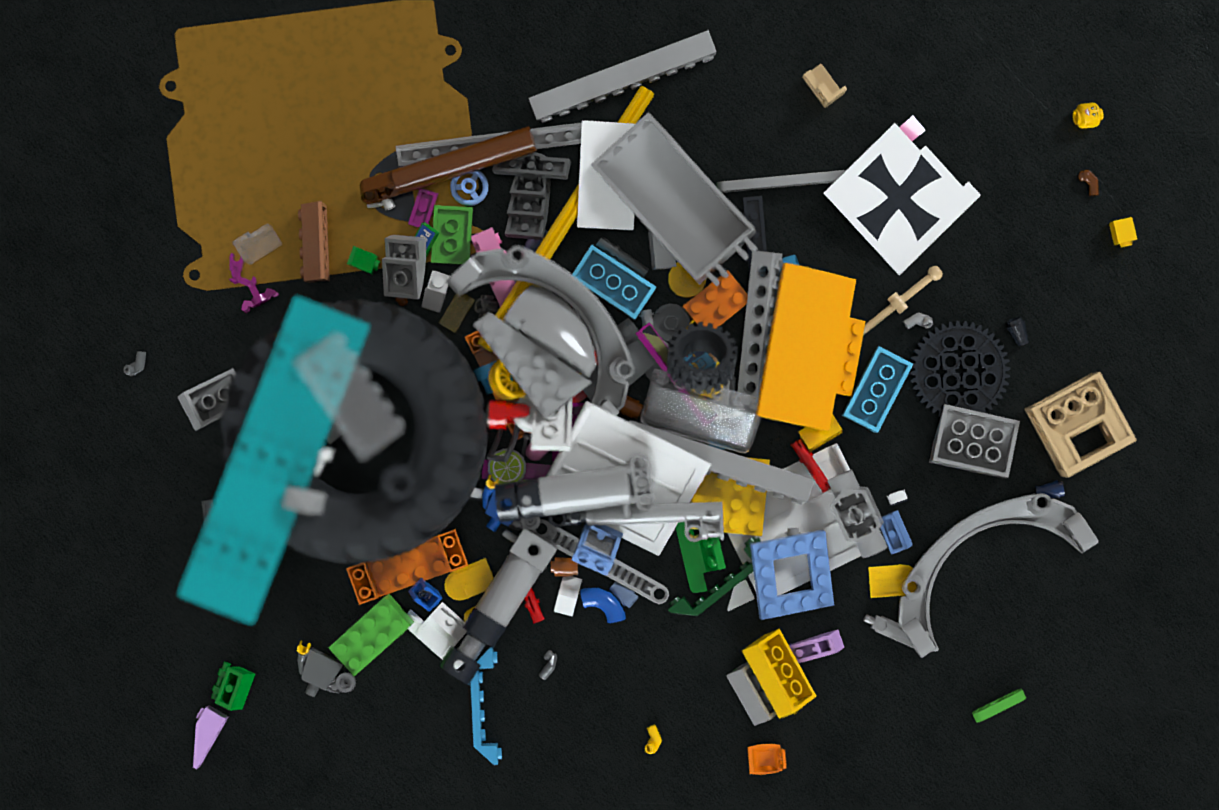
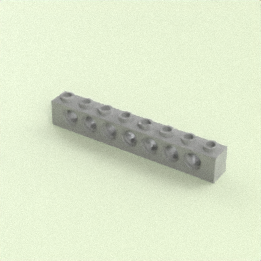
M752 252L737 405L757 408L780 283V270L783 265L781 253Z

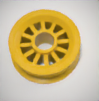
M497 360L491 366L488 376L489 385L494 394L504 400H514L525 396L526 393L513 376V381L510 380L509 375L511 373L501 360Z

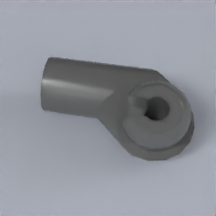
M137 351L136 361L124 367L126 375L135 376L143 371L146 352Z

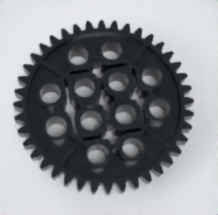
M955 321L954 326L952 322H948L947 328L944 324H941V330L937 327L933 328L934 334L928 331L927 335L929 338L924 336L921 338L924 344L917 343L920 350L914 349L913 352L917 356L910 358L915 361V364L911 367L914 368V371L909 372V375H913L915 378L911 379L910 382L916 383L912 390L918 389L919 392L915 396H922L920 403L927 402L925 408L932 407L931 413L938 411V417H941L944 404L949 405L947 403L949 395L955 396L956 403L953 405L955 407L986 413L985 408L989 411L993 410L991 404L998 405L996 398H1003L999 393L1006 392L1003 385H1009L1005 378H1009L1010 375L1006 374L1005 371L1011 369L1005 366L1010 360L1003 358L1008 354L1007 352H1001L1004 345H997L1000 339L993 340L994 333L987 335L989 329L981 331L982 325H978L975 328V324L972 322L968 327L967 321H963L962 326H960L959 321ZM966 336L972 339L970 347H966L963 343ZM947 337L953 340L951 348H947L944 345V340ZM958 347H959L960 350H963V351H972V350L974 351V352H964L963 354H960V357H958V354H955V353H944V352H951V351L957 350ZM985 355L992 357L990 365L984 363ZM948 356L954 359L952 367H948L945 364V359ZM966 356L973 358L971 366L965 364L964 359ZM929 357L935 361L933 368H929L926 365V360ZM978 365L980 368H983V372H980V376L978 375V372L974 371L975 368H978ZM939 366L942 370H945V374H942V377H940L939 374H936V370H939ZM959 366L960 369H964V373H961L960 376L955 371ZM987 374L993 377V382L990 385L984 380ZM967 375H971L974 378V383L971 386L965 382ZM930 376L936 380L934 387L927 385V379ZM948 376L954 377L955 384L953 386L947 385L946 378ZM960 385H961L962 388H965V389H976V390H971V391L962 392V396L960 395V392H956V391L946 392V391H945V390H955L956 388H959ZM969 394L975 397V402L972 405L966 401V397Z

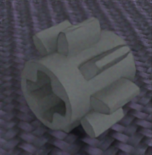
M481 295V299L479 298L475 302V311L480 313L479 317L481 318L489 312L495 315L499 308L498 302L491 295Z

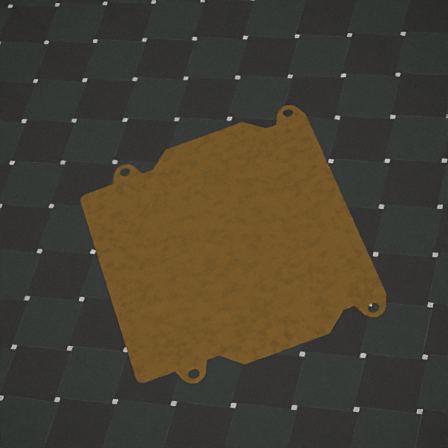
M397 0L187 27L176 31L175 40L179 68L165 75L161 79L159 88L164 96L182 101L184 104V116L167 136L178 227L201 245L203 257L190 263L185 268L183 273L185 282L192 287L206 291L246 286L241 283L234 284L229 280L232 278L231 271L229 270V257L231 253L235 254V261L240 260L241 254L245 256L241 277L250 281L253 277H256V284L302 279L300 268L303 267V259H300V247H303V241L299 239V228H302V221H299L298 209H301V204L322 201L327 205L329 275L361 271L347 264L353 246L378 255V260L381 261L379 268H382V259L386 257V237L391 235L415 236L419 228L408 225V221L397 220L383 215L376 208L368 209L367 204L361 200L359 184L362 180L369 178L374 167L385 157L395 152L398 145L472 136L468 100L444 81L442 68L455 62L460 57L462 48L455 39L438 35L433 0ZM447 45L455 46L456 53L449 56L445 53ZM168 81L176 83V89L172 92L167 91L165 88V84ZM473 174L462 175L456 184H461L465 178H471ZM452 179L423 187V189L438 193L435 205L465 207V205L458 203L451 194L450 184ZM478 179L476 180V190L479 188ZM468 183L466 185V189L468 190L472 189L473 187L471 183ZM419 189L413 191L414 203ZM456 190L461 198L465 200L471 199V194H467L463 190ZM433 210V213H432V216H431V219H430V222H429V225H430L432 228H433L434 210ZM472 226V234L483 232L478 227ZM471 244L470 255L476 252L473 244ZM432 248L426 257V262H431ZM193 269L200 272V277L196 281L189 278V273Z

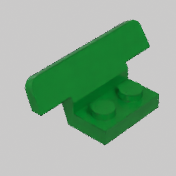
M678 522L676 531L690 590L693 593L706 592L707 587L703 573L726 568L719 537H710L707 540L692 542L685 535V522ZM689 529L690 534L694 535L693 529Z

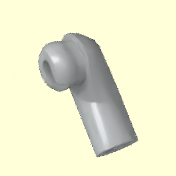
M916 313L903 321L907 329L916 324L925 328H931L933 325L932 318L922 313Z

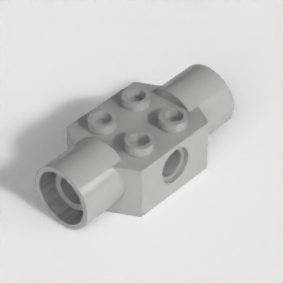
M853 470L846 471L827 480L836 498L830 506L846 541L856 542L862 558L869 557L886 549L887 545L879 530L884 521L869 488L859 486Z

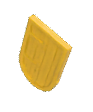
M484 558L450 573L445 580V591L454 600H466L485 592L494 577L487 559Z
M901 564L868 567L870 598L905 596L902 590V583L913 568L909 565ZM913 581L909 582L907 590L914 592L916 584Z

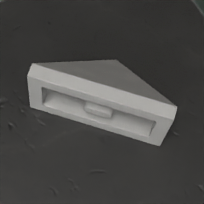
M286 487L282 506L306 514H322L326 494Z

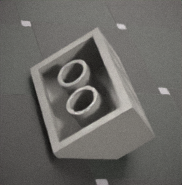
M748 662L726 675L754 726L766 722L777 715Z

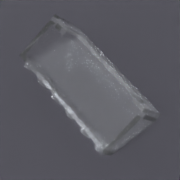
M335 331L296 357L293 361L357 455L364 461L404 432L403 427L405 425L399 416L394 417L391 412L393 407L387 399L383 401L379 395L382 391L378 385L370 382L368 379L370 374L364 366H359L357 363L359 358L353 350H348L345 345L348 343L342 333L337 334Z
M654 368L640 416L641 422L644 425L740 453H747L751 450L762 418L756 416L759 398L722 387L717 392L713 388L711 394H706L705 390H701V394H695V389L687 392L685 391L686 386L683 385L680 388L677 386V380L674 382L671 380V373L668 374V372Z

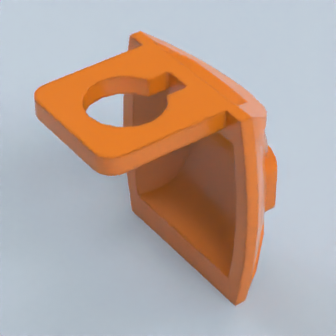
M759 744L748 747L750 774L765 775L786 769L785 750L780 745Z

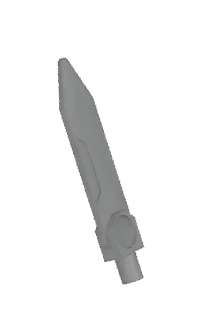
M865 615L863 621L871 624L870 628L914 648L899 623L883 616L875 615L874 618L870 615Z

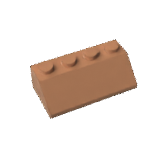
M322 201L301 204V209H298L299 221H302V228H299V239L303 241V247H300V259H303V267L300 268L301 278H304L305 282H330L327 205Z

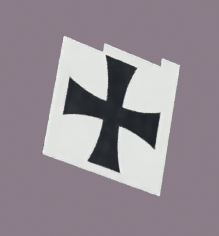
M896 123L824 192L828 199L898 275L914 262L981 196L969 182L962 186L926 145L919 150Z

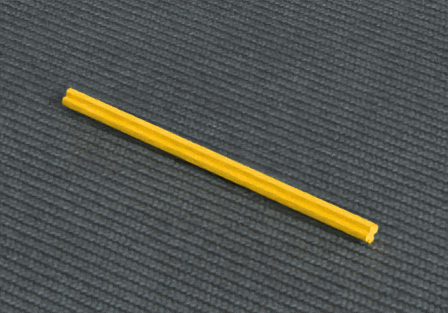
M640 86L617 123L636 124L653 98L654 93L646 87ZM579 184L537 248L536 254L550 260L577 218ZM517 281L495 316L505 323L506 314L514 302L533 284ZM481 337L478 345L492 352L491 347Z

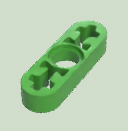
M1018 689L975 710L972 714L976 722H981L1026 699V696L1022 689Z

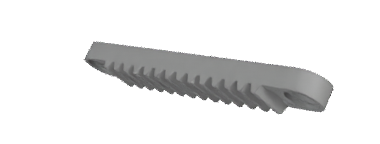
M540 519V523L547 526V532L539 534L535 529L532 530L533 534L572 557L579 538L560 527L552 526L547 520ZM585 542V546L590 547L596 551H599L607 556H610L602 550H599L598 548ZM616 558L614 559V564L607 577L654 603L662 604L667 601L669 591L664 585ZM656 589L664 590L665 596L662 599L654 597Z

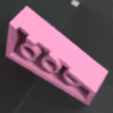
M493 228L471 236V241L477 253L501 249L499 245L502 243L498 233H494ZM514 280L489 282L500 307L515 285Z

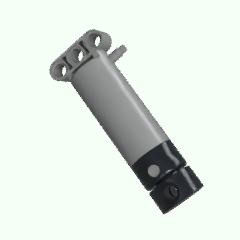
M642 453L635 454L629 465L517 481V484L515 481L495 484V500L500 522L618 505L623 506L625 519L630 520L631 503H636L637 507L642 511H649L654 505L649 460ZM642 458L645 461V466L642 468L636 467L634 460ZM644 477L648 480V485L640 487L637 480ZM648 497L651 500V504L643 506L640 503V499ZM504 498L510 499L512 505H506L504 503Z

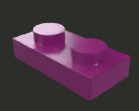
M423 188L419 189L408 225L417 228L423 222L429 225L438 193Z

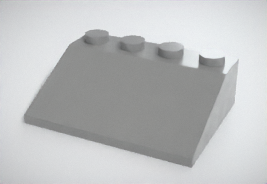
M944 404L929 462L1006 479L1009 477L1020 421Z

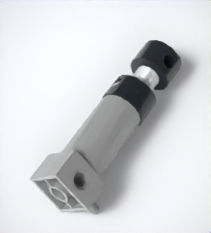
M525 528L519 537L507 529L502 534L515 544L478 604L469 614L467 621L462 625V628L467 630L468 634L459 646L460 648L457 650L450 646L438 664L439 667L467 685L471 683L482 666L475 661L479 656L478 654L481 653L480 651L487 644L493 648L495 647L498 639L503 635L506 626L557 550V548ZM536 546L538 554L535 556L530 555L528 548ZM457 660L464 661L465 669L462 671L456 670L454 663Z

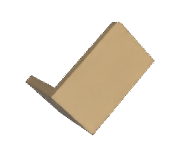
M822 64L803 75V79L824 108L844 95L847 90L845 86L841 89L837 86Z

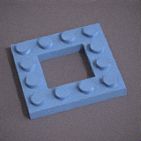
M824 530L750 543L758 612L761 620L834 605L826 532ZM807 554L811 589L777 596L773 560Z

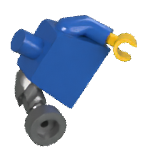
M489 475L482 492V506L486 510L485 513L491 516L486 527L494 532L497 531L501 523L519 531H522L524 528L530 531L537 529L540 525V517L500 522L495 500V484H498L499 478H497V481H491V475ZM504 498V503L511 506V500Z

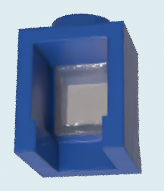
M422 577L409 590L413 600L429 612L442 599L439 591Z

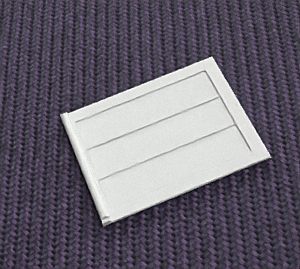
M586 402L571 429V451L560 450L545 477L629 465L635 454L642 453L649 460L654 504L690 503L711 463ZM637 458L634 460V464L636 467L642 468L645 466V461L642 458ZM641 477L637 480V483L640 487H645L648 485V480ZM642 497L640 503L642 505L651 504V500L648 497ZM678 522L606 526L622 532L623 539L659 556Z
M837 443L812 456L828 480L850 470ZM800 461L783 469L813 479L805 465L800 463ZM814 480L808 502H803L802 505L791 502V498L785 496L784 499L772 496L773 492L767 491L762 537L759 536L761 541L787 537V534H785L787 528H799L801 534L824 530L826 532L830 571L862 556L856 542L846 541L830 506L836 499L831 488L822 493ZM728 533L742 564L747 560L750 563L752 560L743 550L745 547L744 543L751 537L757 538L758 536ZM807 554L773 560L777 596L810 581ZM753 571L748 577L756 591Z

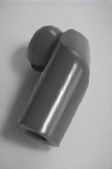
M548 650L544 655V659L548 662L539 673L543 680L550 676L556 666L557 654L551 650Z

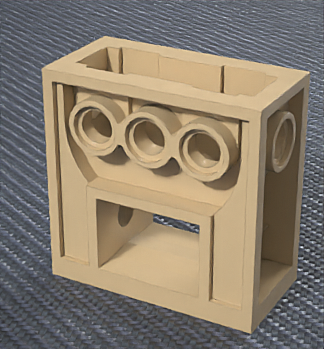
M1100 372L1091 373L1025 408L1030 421L1061 477H1070L1137 441ZM1086 393L1089 395L1088 401L1085 399ZM1069 402L1072 403V409H1071V410H1069V408H1068V403H1069ZM1052 411L1055 412V418H1054V419L1051 418V412H1052ZM1098 424L1107 443L1079 457L1070 438Z

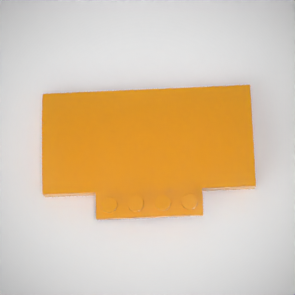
M783 263L756 416L821 431H829L836 394L852 397L866 322L850 318L856 279Z

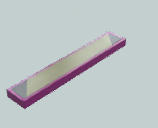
M650 322L647 323L635 334L704 426L709 424L718 414L705 397L694 394L693 389H691V392L685 391L686 386L683 385L680 388L677 386V380L674 382L671 380V373L668 374L667 371L668 347Z

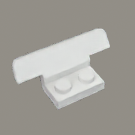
M443 602L425 621L411 609L407 613L414 621L408 630L441 659L449 647H454L467 632V630L462 628L465 622ZM457 660L454 663L455 669L463 665L464 661Z

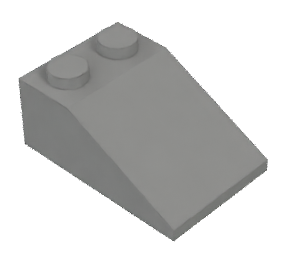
M230 369L178 396L195 431L222 418L223 411L227 408L228 390L235 375L234 369Z

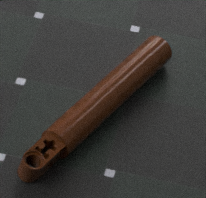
M529 126L366 178L359 184L361 200L366 204L376 203L536 152L537 148Z

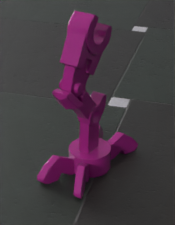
M230 254L229 270L232 274V278L229 279L230 282L248 286L253 295L251 301L244 300L242 304L243 311L247 313L251 311V308L260 306L270 300L272 296L274 298L279 296L278 292L269 288L266 289L265 293L259 294L256 288V277H253L251 281L241 277L245 256L241 254L240 260L235 261V254Z

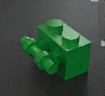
M224 661L222 668H219L217 682L213 684L211 698L216 700V704L228 710H242L255 673L240 666L230 667L231 663Z

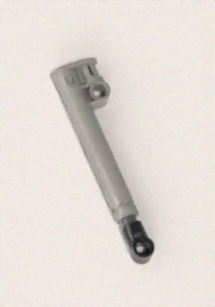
M722 502L654 504L649 511H642L637 505H630V520L625 519L622 505L563 513L562 521H556L554 515L549 516L550 524L557 528L566 525H581L583 522H587V526L595 524L620 525L685 522V535L692 542L707 540L710 537H720L721 540H724ZM692 527H696L699 529L700 533L698 535H692L690 534L689 529Z

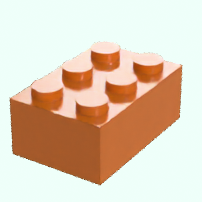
M728 270L726 271L729 275L725 278L721 275L717 278L720 283L718 286L712 282L683 306V309L696 325L697 322H703V326H708V323H712L713 328L716 329L747 304L748 294Z

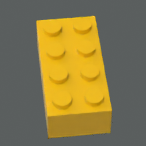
M780 629L763 635L742 650L778 718L795 713L816 697Z

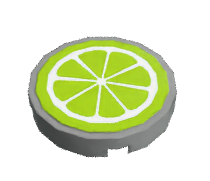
M507 449L496 451L494 455L504 456ZM513 450L507 462L489 460L488 472L493 481H497V478H499L498 484L513 481L517 484V481L524 478L526 462L518 451Z

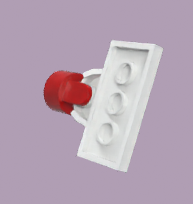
M527 395L519 398L517 403H507V400H490L488 402L487 426L490 429H507V423H516L518 428L532 433L531 450L571 451L572 398L546 418L543 417Z

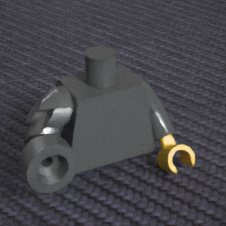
M300 641L297 647V661L299 673L302 675L301 679L309 683L305 690L307 695L315 697L319 688L332 693L349 692L355 687V677L350 673H342L336 678L344 666L340 660L314 648L310 649V643H308L307 647H304L302 641Z

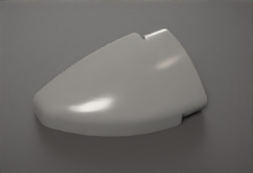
M536 284L527 288L509 309L505 317V323L545 351H550L551 355L570 368L589 377L596 366L595 354L590 335L578 314L562 298Z

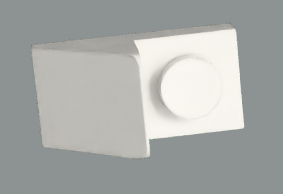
M432 270L428 286L424 292L423 308L440 313L449 286L446 281L451 277L450 275Z

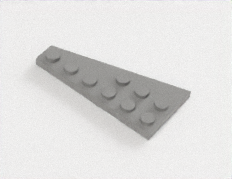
M490 312L474 324L475 328L544 418L592 383Z

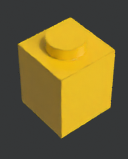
M1132 217L1109 223L1114 245L1120 244L1121 247L1132 245V241L1137 240Z

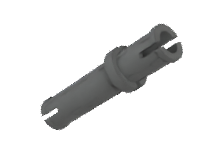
M604 236L596 244V247L606 252L611 258H614L643 278L648 272L649 268L620 249L618 244L616 246Z

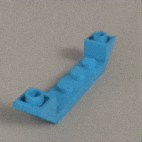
M489 647L477 660V663L482 665L480 669L494 668V663H497V652L493 651V647ZM478 670L471 681L474 747L493 765H498L499 760L502 759V748H498V743L482 744V741H486L485 729H482V722H485V712L481 710V702H484V692L480 691V683H483V672Z

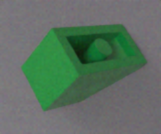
M353 246L347 264L373 275L374 271H378L381 261L378 260V255Z

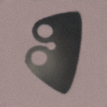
M396 151L379 162L371 171L369 177L375 176L376 173H385L403 167L398 165ZM413 191L389 198L395 204L393 209L385 211L384 208L375 207L383 215L409 222L415 204Z

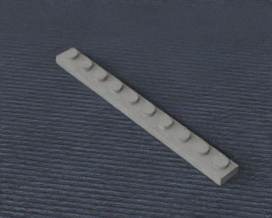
M582 123L531 129L536 148L581 144ZM509 132L396 146L398 165H409Z

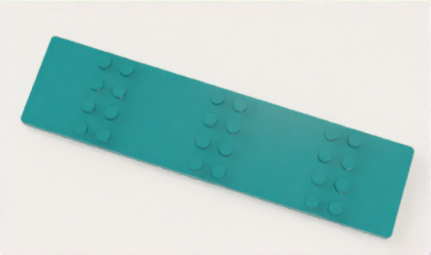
M294 298L180 588V597L246 623L252 624L255 622L298 513L296 510L282 506L286 487L307 490L320 452L323 449L370 329L367 323L303 298Z

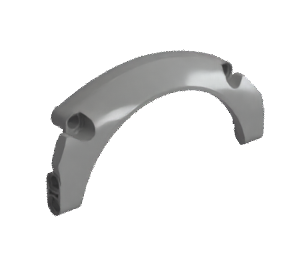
M515 246L506 254L503 249L478 252L446 281L459 296L476 286L504 280L536 284L557 294L581 317L593 341L597 359V377L594 394L590 403L615 416L624 407L629 386L626 379L634 373V366L620 332L605 308L593 293L569 272L541 255L523 247ZM514 250L521 253L520 261H515L512 258ZM622 364L628 367L626 375L620 373L619 369Z
M1036 494L989 506L961 520L945 532L923 554L902 583V590L906 596H902L899 601L898 622L918 655L923 658L938 648L933 637L929 616L931 591L942 564L960 543L989 527L1003 524H1027L1044 528L1057 534L1073 545L1079 552L1083 553L1096 545L1098 540L1082 515L1076 512L1073 506L1056 499H1050L1046 494ZM1039 497H1042L1045 500V506L1043 508H1040L1037 505V499ZM911 581L916 584L914 592L907 590V584Z

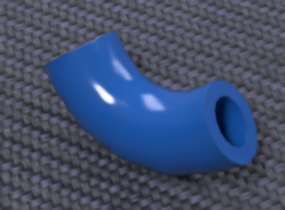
M600 588L580 589L584 608H600L605 613L607 623L626 619L620 601L610 592Z

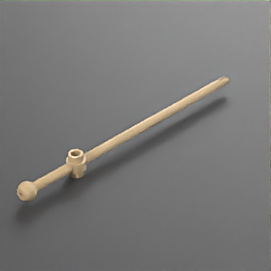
M938 266L930 267L927 272L928 274L904 294L899 296L895 292L887 299L891 304L865 324L863 336L895 310L899 314L908 308L905 303L908 299L932 280L937 281L941 279L943 273Z

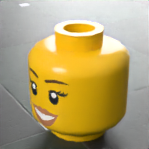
M1096 103L1080 104L1073 111L1074 123L1081 129L1097 127L1103 119V110Z

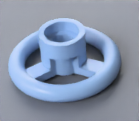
M479 170L467 173L473 175L471 178H465L461 184H456L461 176L452 178L450 190L458 203L465 206H473L482 202L486 197L488 181ZM478 177L482 181L483 185L482 192L479 196L475 191L477 187L476 180L478 179ZM468 183L473 185L470 190L466 189ZM456 190H463V192L471 194L473 200L461 198Z

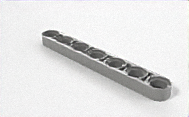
M846 170L717 182L716 185L721 193L834 183Z

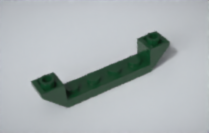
M759 536L757 538L751 537L744 543L745 547L743 550L751 560L750 543L761 542ZM747 560L740 565V571L735 575L733 572L723 579L725 583L720 587L717 584L708 591L710 594L706 598L702 596L694 602V607L690 605L684 596L681 598L675 597L669 602L671 605L668 607L669 612L698 616L753 572L752 561L749 563Z

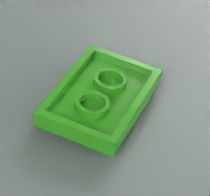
M434 205L433 228L439 232V235L432 246L431 263L463 265L470 259L473 207Z

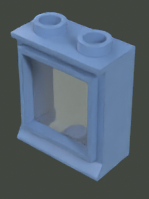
M586 522L571 560L607 576L614 564L623 533L606 525L595 524L587 526Z

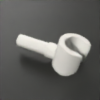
M392 199L367 204L368 209L384 206L385 211L395 208Z
M324 448L321 450L320 459L314 474H319L324 459L331 460L332 449Z

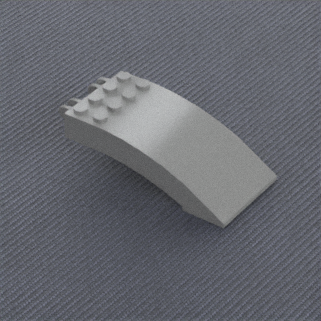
M649 112L591 164L635 216L699 285L708 277L718 286L720 284L719 280L712 275L716 269L723 277H728V273L721 265L736 251L744 260L749 258L747 253L740 248L745 243L750 250L754 252L757 250V247L749 240L756 234L754 226L709 180Z

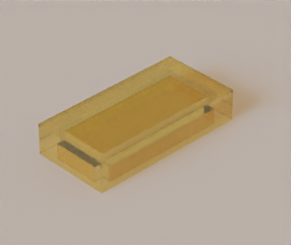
M456 293L439 324L456 333L475 300L464 293L460 296Z

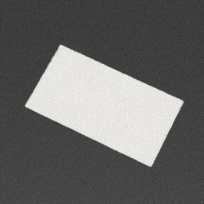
M582 121L577 227L634 230V213L591 164L635 124Z

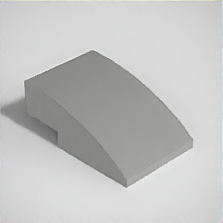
M401 235L386 237V257L382 259L384 296L419 299L425 274L426 238Z

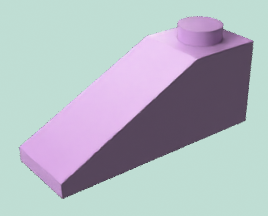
M837 629L791 644L789 647L798 663L837 653L844 648Z
M210 705L205 709L201 708L196 717L199 720L196 723L193 763V768L195 769L201 766L229 717Z

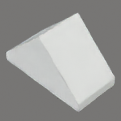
M576 577L562 578L554 612L569 616L573 615L582 579Z

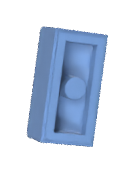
M894 511L883 516L884 523L880 529L891 554L911 547V539L899 512Z

